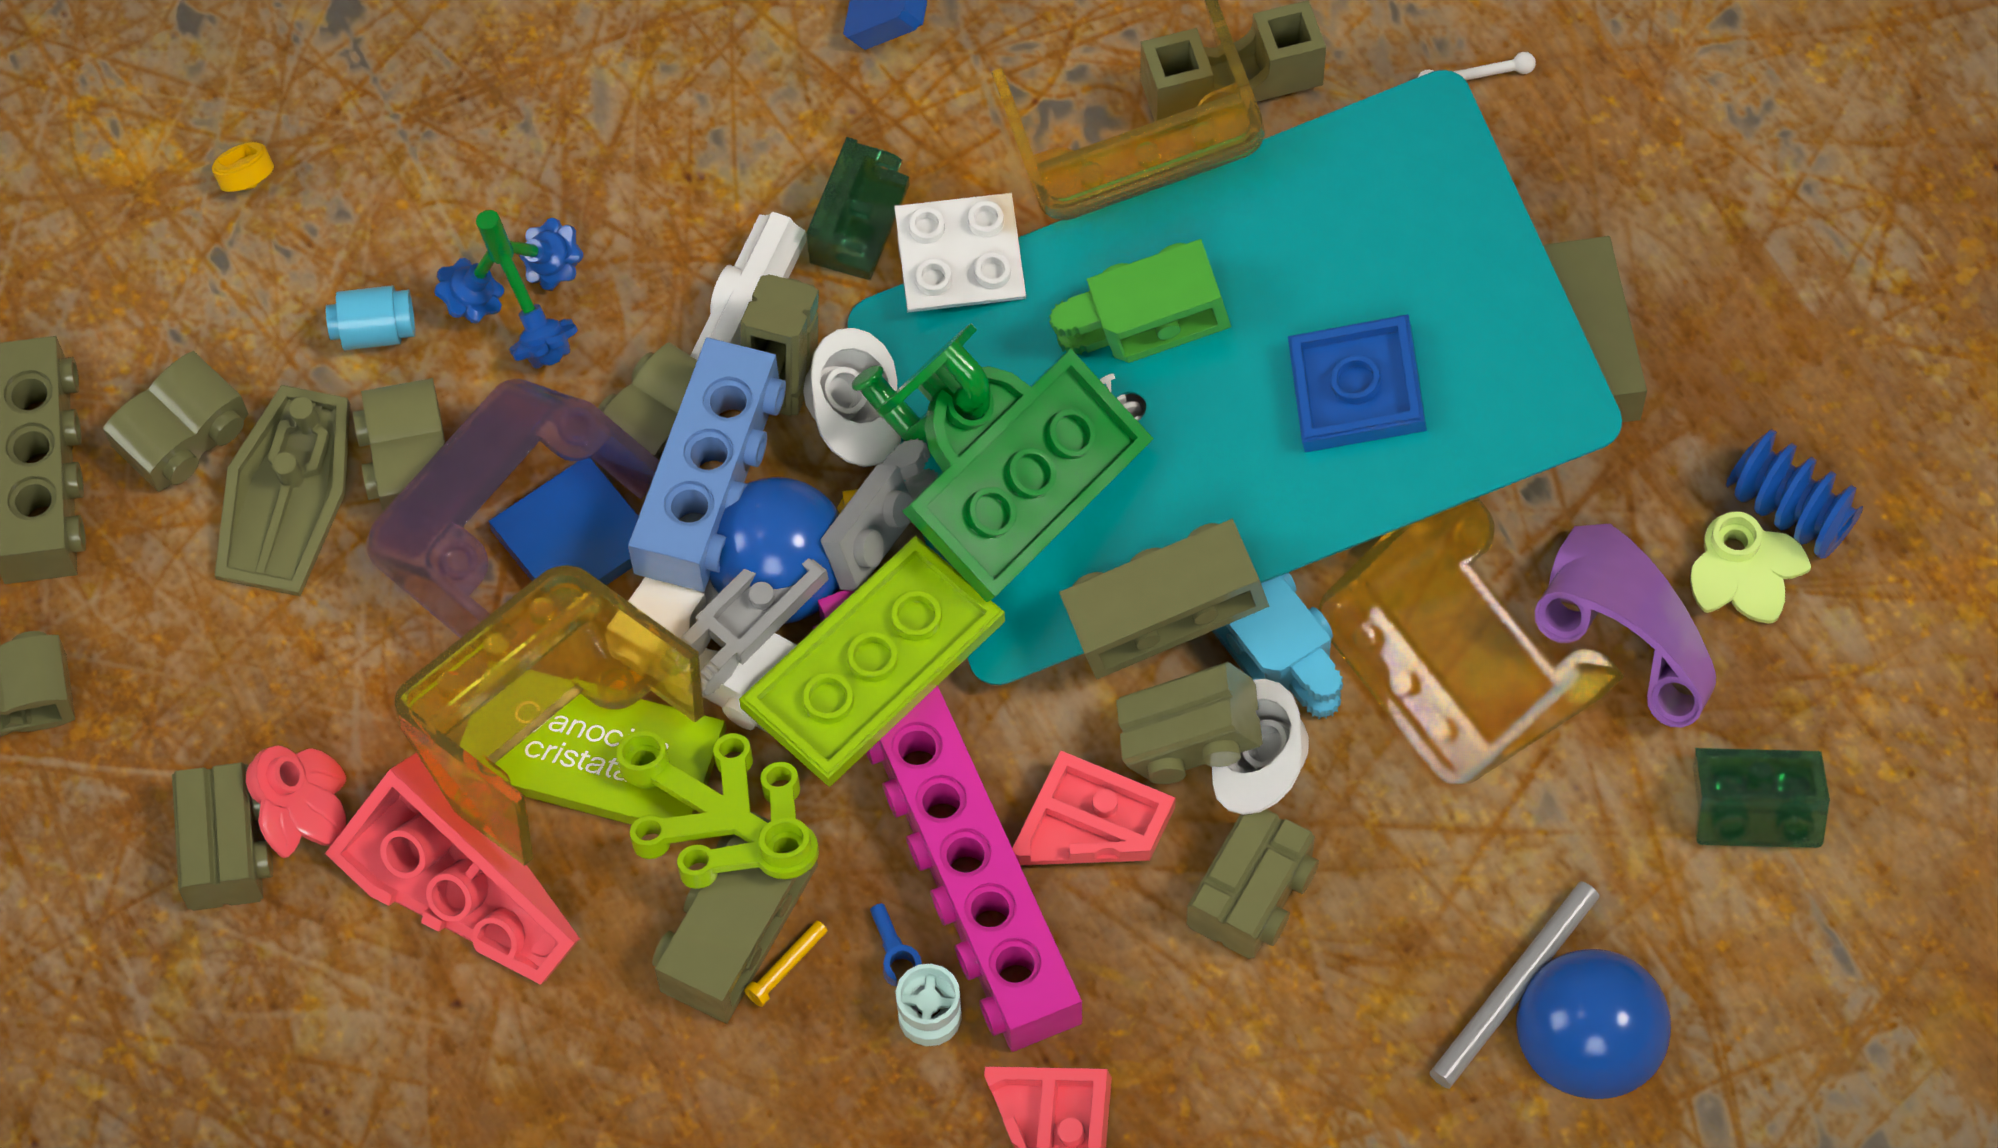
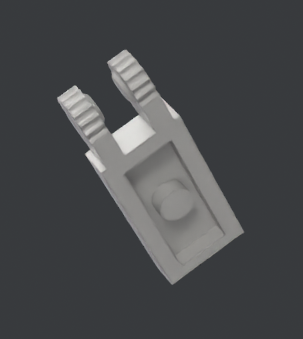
M918 438L916 440L910 439L902 444H898V447L894 448V452L890 453L882 464H877L820 539L841 590L856 591L867 581L911 522L902 510L938 476L934 469H923L925 467L924 463L928 462V458H930L927 444L923 440H918Z
M808 558L802 563L808 572L795 585L773 589L766 582H757L750 586L756 573L743 569L695 617L696 623L671 647L672 649L666 657V663L675 671L681 672L705 651L708 643L713 639L722 649L699 671L693 685L704 696H709L732 676L738 663L743 665L829 580L827 570L814 559L810 560Z

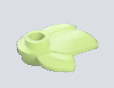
M1729 512L1717 517L1708 526L1704 537L1706 552L1694 562L1691 569L1690 583L1693 597L1697 605L1704 612H1713L1731 601L1735 609L1747 618L1769 624L1776 622L1781 615L1785 603L1784 579H1792L1808 573L1811 570V564L1801 544L1795 541L1793 537L1786 533L1764 531L1758 521L1747 513ZM1737 539L1743 543L1745 549H1731L1724 544V541Z

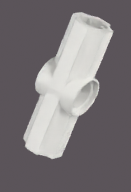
M771 212L769 215L758 216L735 265H727L716 282L710 304L711 314L690 356L698 360L706 337L741 346V319L748 303L752 301V295L760 277L771 274L786 279L789 278L807 241L806 230L795 224L790 217L779 213Z

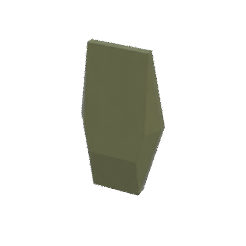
M285 385L280 386L227 467L215 567V577L217 580L301 596L345 496L351 405L348 398Z

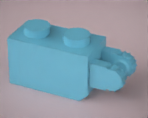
M1289 572L1261 583L1269 607L1215 629L1212 632L1244 673L1250 676L1252 680L1268 679L1282 684L1288 691L1290 690L1303 707H1307V712H1311L1312 717L1318 716V719L1320 717L1327 719V716H1333L1335 711L1338 712V707L1341 704L1340 691L1343 688V676H1340V670H1335L1336 665L1329 658L1331 640L1333 638L1329 623L1317 608L1311 607L1308 609L1296 594V585Z

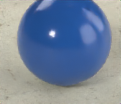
M771 477L746 483L748 485L740 499L725 508L717 531V534L726 537L719 560L720 572L710 571L709 580L715 590L720 593L743 569L756 573L750 586L757 582H766L773 589H781L795 585L808 572L802 563L808 558L810 560L814 559L827 570L829 580L784 624L806 619L819 611L818 600L833 595L840 589L820 540L839 516L840 512L818 489L795 479Z
M1582 949L1556 957L1536 973L1520 999L1516 1015V1029L1519 1044L1525 1058L1535 1072L1547 1083L1573 1096L1588 1099H1607L1618 1097L1637 1089L1657 1072L1669 1047L1671 1016L1664 993L1645 968L1634 960L1613 951Z

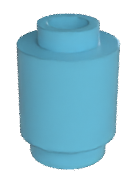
M394 285L338 291L336 292V304L326 305L330 340L340 339L344 351L401 344V338L415 337L414 310L409 289L396 291Z

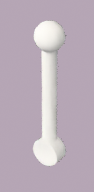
M1520 52L1512 60L1453 72L1461 75L1466 81L1511 71L1528 74L1535 68L1536 61L1531 53ZM1424 70L1418 75V77L1433 72L1434 70Z

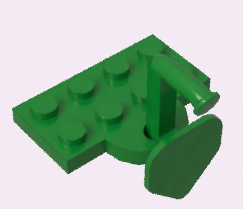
M970 323L933 355L897 391L882 376L884 371L879 365L869 367L861 372L853 380L852 388L863 394L878 415L884 418L904 441L916 440L918 438V440L926 442L930 454H932L942 472L902 512L986 602H989L1154 438L1072 349L1064 353L1029 386L1012 372L991 366L981 367L963 347L977 331L972 323ZM917 388L930 401L927 412L921 417L904 401Z

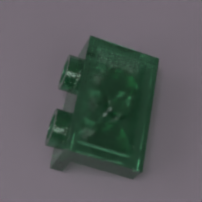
M1695 748L1693 771L1698 801L1695 831L1698 844L1819 848L1823 845L1830 798L1822 751Z

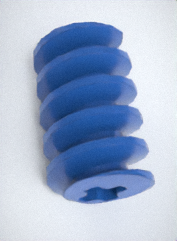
M1771 429L1745 451L1729 475L1726 487L1728 488L1737 482L1734 495L1740 502H1748L1756 497L1754 510L1760 516H1767L1777 510L1774 524L1779 530H1787L1797 523L1794 539L1799 544H1807L1817 537L1814 553L1820 559L1827 558L1842 543L1861 516L1863 506L1858 509L1852 507L1857 488L1850 485L1838 495L1832 493L1837 474L1830 471L1818 481L1812 479L1817 460L1810 457L1798 467L1792 465L1797 446L1790 443L1781 451L1775 453L1772 447L1777 432Z

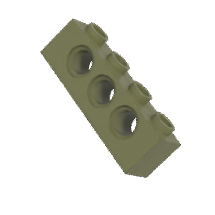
M56 336L0 343V576L4 584L78 575L77 552L86 550L84 523L81 515L75 516L74 499L83 498L84 496L83 476L79 462H73L72 446L81 445V426L77 410L70 407V393L79 392V375L74 357H65ZM44 402L36 409L25 410L33 403ZM47 454L38 462L27 463L35 455ZM49 507L46 512L39 516L28 517L37 508Z

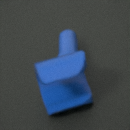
M882 903L876 904L870 909L886 952L883 962L884 978L888 984L897 986V979L890 967L891 964L897 959H907L915 967L922 964L921 957L917 950L902 944L885 905Z

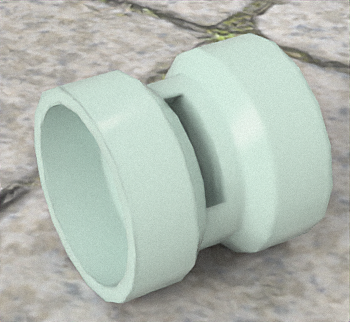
M932 963L920 964L907 970L899 979L896 988L899 1026L904 1035L916 1044L923 1046L941 1045L955 1035L962 1020L959 984L954 975L946 968ZM940 1009V1012L932 1017V1014L936 1013Z

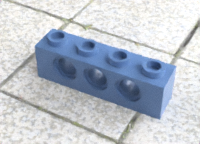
M706 337L628 544L635 575L705 592L710 578V571L720 572L719 560L726 537L717 534L723 512L725 508L740 499L748 485L744 482L750 466L759 467L767 444V432L763 431L769 414L777 416L783 404L786 381L779 379L776 354ZM726 410L742 411L739 415L730 418L719 416V414ZM709 461L723 463L720 467L711 470L699 468L702 464ZM689 513H700L704 515L700 520L695 522H683L679 520L681 517Z

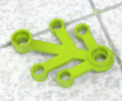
M637 731L627 735L620 741L617 746L616 756L621 775L627 782L643 789L657 786L699 812L698 814L660 818L655 815L638 818L630 827L632 846L638 856L645 859H655L664 855L671 843L734 834L748 842L716 849H710L705 845H691L683 849L678 855L677 866L681 881L687 887L693 889L705 888L716 880L718 873L758 867L765 874L773 878L791 879L803 875L816 863L819 855L817 838L810 828L796 819L795 799L799 796L801 787L798 772L792 764L787 762L771 763L763 769L760 775L763 795L770 802L771 822L767 823L750 811L747 771L753 764V756L750 742L745 736L738 733H729L721 736L714 743L713 754L716 767L722 775L723 795L672 765L669 761L665 741L660 735L651 731ZM730 752H741L739 756L734 758L724 757ZM779 780L789 781L784 786H772L773 783ZM648 834L659 835L652 840H642ZM696 863L707 864L699 870L689 869V867Z

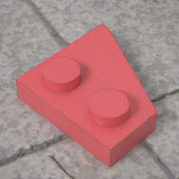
M1060 751L1012 849L1020 865L1150 861L1175 809L1176 798L1064 751Z
M985 1067L984 1077L994 1096L1008 1135L1015 1148H1106L1112 1081L1108 1069Z

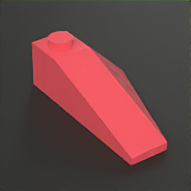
M427 746L386 773L325 853L370 897L388 906L396 902L423 916L422 924L438 932L446 928L472 941L476 952L540 985L549 978L580 940L579 936L472 788Z

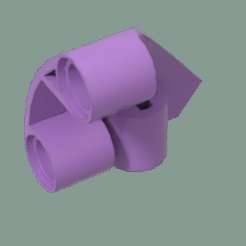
M1613 525L1574 526L1556 555L1549 586L1537 603L1535 622L1539 630L1551 640L1560 643H1570L1579 640L1587 632L1598 612L1617 620L1655 649L1647 694L1648 707L1652 715L1658 721L1670 727L1682 728L1693 724L1701 715L1716 685V672L1702 637L1686 607L1651 559L1631 539ZM1562 602L1578 606L1580 611L1570 610ZM1672 683H1680L1686 686L1693 695L1680 693L1673 687Z

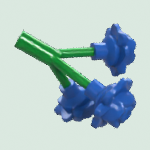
M485 210L481 212L476 218V225L487 248L486 253L479 263L473 265L470 260L460 258L453 266L441 267L437 272V278L440 283L435 286V295L445 302L448 312L452 317H466L471 323L477 324L485 315L497 314L501 310L502 304L499 298L504 294V287L494 280L490 272L494 262L500 264L522 309L519 317L525 328L519 336V341L509 348L511 355L515 361L528 359L535 369H539L543 365L551 366L560 362L563 356L570 353L571 349L568 338L575 335L578 329L572 319H562L560 321L552 318L546 319L541 306L533 304L512 257L514 254H517L524 262L527 281L531 283L540 282L544 290L552 291L560 282L575 279L577 274L575 266L583 258V252L576 244L575 228L570 225L562 226L560 220L549 218L542 226L531 227L526 231V243L509 240L496 211Z

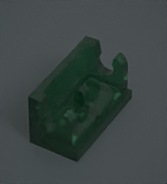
M846 137L806 232L809 262L811 264L871 281L896 220L895 206L902 205L910 185L909 176L897 172L902 163L901 158L890 152L860 144L856 139Z

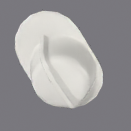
M856 328L837 329L824 337L813 353L811 368L805 377L803 389L805 404L812 417L816 420L820 436L832 452L848 463L862 467L876 466L877 464H882L888 455L894 452V448H897L901 442V437L884 418L878 415L860 391L853 390L852 382L867 368L879 365L884 371L882 376L897 391L894 361L885 345L871 333Z
M1268 679L1253 680L1256 684L1259 708L1256 714L1260 718L1263 744L1258 748L1240 753L1241 759L1235 764L1224 767H1212L1213 787L1217 800L1228 811L1241 815L1259 813L1278 803L1291 790L1308 755L1309 736L1304 723L1300 719L1299 709L1294 696L1282 684Z

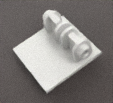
M1012 193L895 206L898 246L908 312L1026 299Z

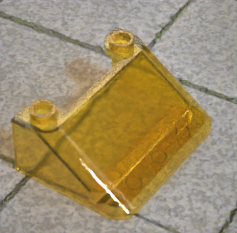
M1479 498L1385 534L1324 594L1318 608L1331 627L1333 633L1331 643L1435 775L1446 783L1465 785L1478 780L1600 700L1625 677L1613 661L1600 651L1590 649L1574 651L1555 667L1472 565L1491 548L1495 532L1492 515Z

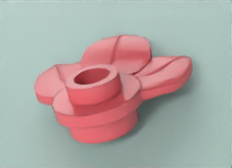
M272 746L260 751L247 768L246 785L252 798L260 804L258 821L260 830L267 843L283 859L289 857L295 851L301 836L317 844L331 846L346 827L344 808L341 801L334 795L344 786L347 781L346 775L335 759L322 751L312 748L295 754L286 747Z

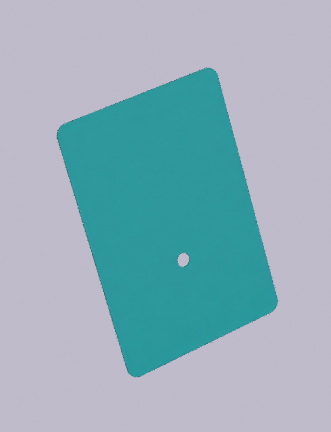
M1448 70L1430 72L1018 237L1026 299L908 312L903 283L860 301L852 309L848 318V328L869 332L885 345L894 361L897 390L970 323H972L977 331L963 347L981 367L991 366L1012 372L1031 386L1066 353L1059 346L1057 334H1055L1049 322V315L1052 313L1051 309H1054L1056 307L1055 304L1058 305L1061 301L1067 302L1068 298L1090 291L1087 278L1101 274L1108 267L1119 263L1130 264L1153 256L1172 244H1187L1201 239L1219 288L1231 328L1130 363L1115 358L1110 346L1089 353L1084 351L1082 355L1076 354L1099 380L1114 373L1115 379L1111 380V393L1116 398L1124 394H1136L1144 399L1146 411L1138 422L1154 439L991 600L1005 612V622L967 657L970 667L978 679L990 685H1004L1084 654L1059 592L1072 587L1084 575L1094 572L1105 573L1124 565L1143 550L1164 548L1183 540L1193 530L1202 525L1210 523L1220 524L1233 518L1260 582L1263 583L1602 449L1617 438L1622 428L1620 409L1471 89L1461 75ZM1408 314L1412 327L1427 431L1305 453L1301 439L1288 336ZM918 388L904 400L919 417L927 412L930 403ZM929 454L930 458H928V462L924 463L925 467L923 469H934L939 475L942 470L932 454ZM923 535L926 545L930 547L935 553H937L942 559H944L949 565H951L947 561V559L934 547V545Z

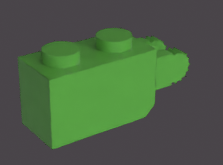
M1201 239L1187 244L1176 243L1169 245L1158 254L1130 264L1119 263L1112 265L1101 274L1087 278L1090 291L1068 298L1067 302L1061 301L1060 304H1055L1056 307L1051 309L1052 313L1049 315V322L1055 334H1057V341L1063 352L1072 349L1075 354L1082 355L1084 351L1089 353L1110 346L1113 356L1127 363L1231 328Z

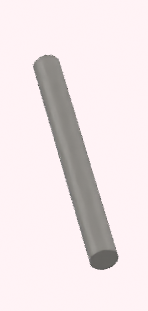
M1582 881L1576 885L1429 1073L1439 1085L1448 1089L1451 1088L1520 1000L1532 978L1552 959L1599 899V894L1592 886Z

